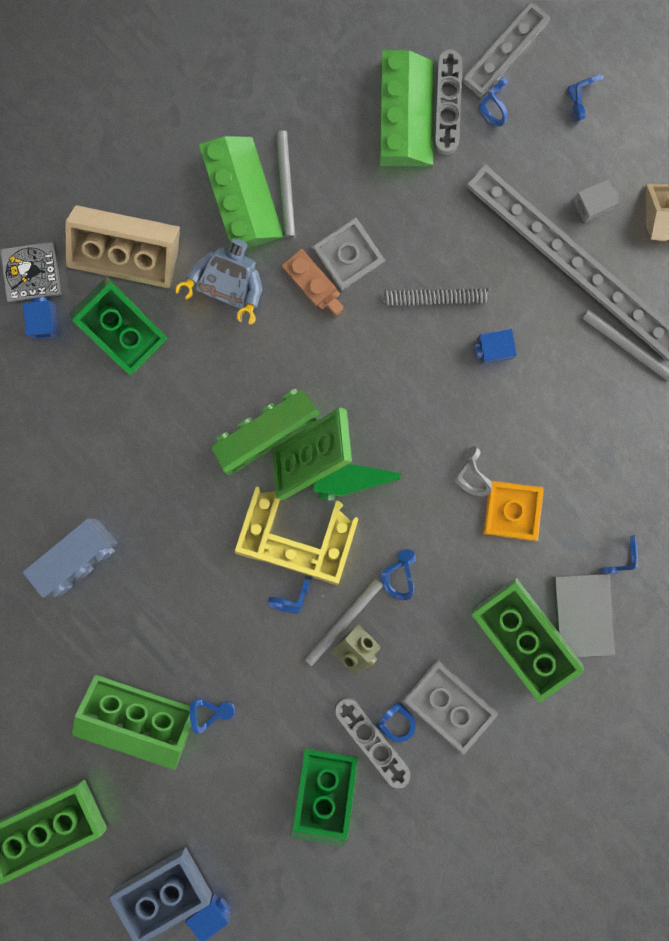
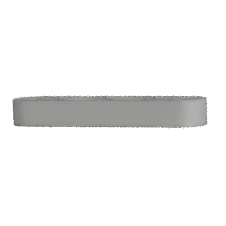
M454 50L444 51L439 57L437 66L434 144L437 152L445 156L451 155L457 150L460 137L462 57ZM447 59H452V63L455 64L453 65L451 76H447L448 66L445 64ZM445 84H452L456 88V93L452 96H446L441 88ZM451 110L455 114V119L452 122H445L441 119V112ZM450 129L449 141L454 143H451L446 148L444 143L440 141L444 139L445 130Z
M350 697L340 699L335 707L338 720L388 784L394 788L405 787L410 780V771L407 765L357 701ZM343 704L354 706L352 713L356 718L359 715L363 716L352 727L348 725L353 722L348 714L341 715ZM366 724L371 727L372 734L369 738L361 739L357 736L356 731L360 725ZM384 746L388 749L389 755L385 760L380 761L373 756L376 747ZM393 758L397 760L392 762L396 770H404L402 773L404 779L401 781L398 778L391 779L393 772L389 766L386 770L382 768L388 765Z

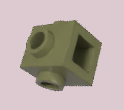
M358 624L340 640L331 652L345 667L355 674L362 668L368 670L377 661L375 654L380 650L381 646Z

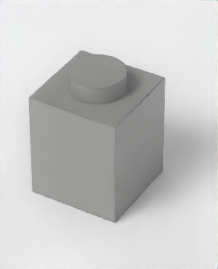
M606 179L578 192L573 200L583 222L586 223L614 210L619 204V194L616 187L610 185L609 180Z

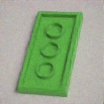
M337 408L272 449L277 499L285 500L352 462L347 409Z

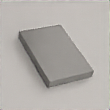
M610 574L554 577L557 631L576 656L615 655Z
M438 659L402 699L409 708L463 755L499 715L498 712Z

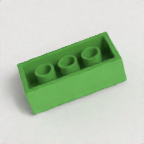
M517 577L473 608L472 616L539 703L584 672L583 663Z
M85 779L0 819V885L103 835L107 826Z

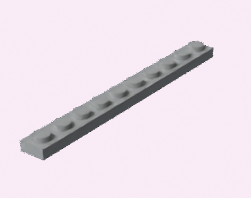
M485 164L468 183L467 188L661 357L669 361V323Z

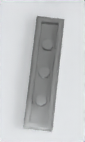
M530 1L462 78V84L482 99L547 25L551 17Z

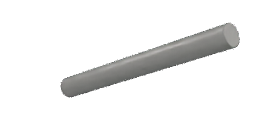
M282 130L277 131L276 135L284 237L292 238L295 237L288 140L287 131Z
M590 310L586 312L582 319L669 382L668 367Z
M375 578L304 658L308 664L314 665L383 587V584Z

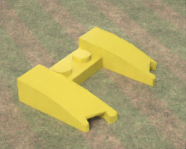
M256 487L238 539L235 554L260 562L265 561L338 586L359 519L355 517L351 522L340 511L344 505L336 500L321 549L270 534L281 499L276 498L275 491L260 493L259 487Z

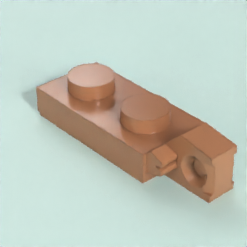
M302 248L282 265L283 270L316 307H319L321 310L327 307L335 317L344 310V307L336 299L340 295L337 288Z

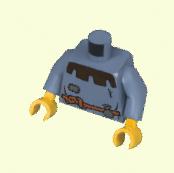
M232 239L229 249L220 247L216 252L205 254L195 262L186 276L187 281L177 285L176 294L179 293L181 288L186 287L189 289V293L186 295L185 300H188L193 295L192 287L195 285L196 291L239 308L237 319L240 323L242 322L243 315L249 313L250 319L248 324L252 325L255 322L253 309L257 308L262 292V284L259 272L255 269V261L244 256L247 243L239 239Z

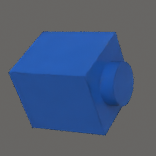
M45 297L32 298L30 303H23L26 336L31 339L59 337L57 311L54 303Z
M512 329L480 334L478 336L477 342L474 343L476 358L481 359V364L510 360L517 356Z
M213 893L209 905L187 917L185 923L199 941H207L229 923L230 907L223 898L218 899L215 893Z

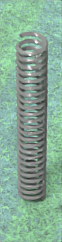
M463 288L461 290L449 289L448 291L446 289L444 291L442 289H436L435 291L432 289L431 292L429 289L427 291L425 289L423 291L415 290L414 292L413 290H410V292L408 290H402L401 292L398 290L397 293L395 290L393 293L390 290L389 292H384L383 303L387 302L389 306L391 299V305L393 306L395 298L396 306L398 301L400 305L404 301L406 306L408 298V305L410 306L412 296L413 305H415V299L417 305H419L420 300L421 305H423L424 297L425 304L427 305L429 295L430 305L432 304V297L434 305L436 304V299H438V304L440 305L441 296L442 304L444 305L446 294L447 305L449 304V295L451 304H453V297L455 298V304H457L458 296L459 304H461L463 294V303L465 304L467 294L468 304H470V295L472 297V304H474L475 295L476 303L478 304L480 293V303L482 304L483 293L484 303H487V294L490 289L483 288L481 290L479 288L477 290L475 288L472 290L470 288L468 290L466 288L465 291Z

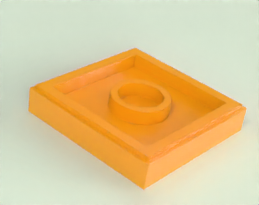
M491 481L492 490L487 496L483 534L538 541L544 487Z

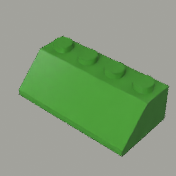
M382 50L380 166L433 167L434 61L410 50Z
M223 136L199 144L230 244L232 239L242 240L247 243V250L284 238L253 138Z
M296 389L291 390L282 397L284 401L276 406L273 403L269 404L259 411L261 416L253 421L251 418H247L237 425L239 430L231 435L226 432L214 440L216 444L211 448L226 474L233 475L321 419L320 413L303 389L299 392Z
M95 675L74 717L72 736L176 770L191 729L190 706Z

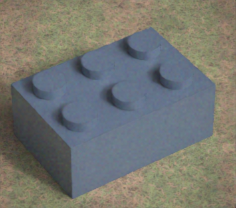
M86 519L22 573L42 598L62 596L73 587L72 581L79 578L83 579L94 570L92 566L94 563L103 562L115 553L113 548L118 543L99 519Z
M184 847L115 887L109 896V900L132 941H148L208 906L213 894L187 848Z

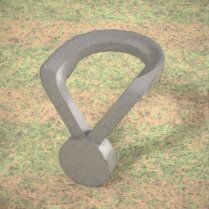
M473 446L466 451L464 455L466 462L455 475L454 481L471 495L487 496L492 490V483L478 471L475 461L480 456V450ZM469 466L474 475L485 483V489L473 488L462 478V475Z

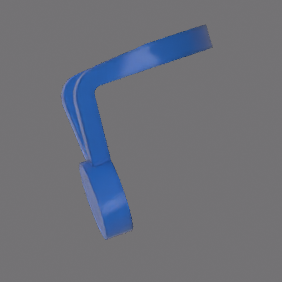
M603 73L568 87V94L574 103L573 114L577 121L584 120L586 117L581 101V87L604 79Z
M506 77L500 80L488 92L489 95L479 104L481 114L490 124L496 127H501L508 120L507 109L496 96L497 93L508 85L509 81ZM490 99L501 110V120L496 119L485 106Z
M636 535L630 536L632 565L600 568L601 574L619 573L621 570L637 568L638 548Z
M405 549L398 553V562L384 569L381 573L385 591L399 600H409L415 592L409 565L413 564L416 560L413 550ZM404 566L409 592L407 593L396 591L390 584V573Z
M305 577L297 603L281 598L269 597L267 604L283 612L298 614L302 609L305 594H308L312 578Z
M201 698L194 699L190 704V722L193 732L195 734L203 733L219 717L223 720L231 719L236 712L235 706L231 702H223L218 707ZM202 705L217 712L204 725L199 727L196 717L198 706Z
M397 703L393 708H390L377 723V728L395 742H405L410 739L416 727L415 719L402 703ZM396 710L410 722V730L405 736H395L385 726V723L393 716Z

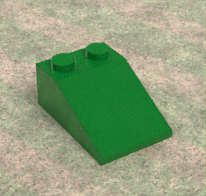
M108 276L69 313L71 320L129 375L136 371L168 339Z
M347 464L315 482L313 492L318 493L319 499L334 501L335 496L343 497L398 481L401 478V473Z
M310 749L304 750L290 838L338 846L345 845L349 835L358 757Z

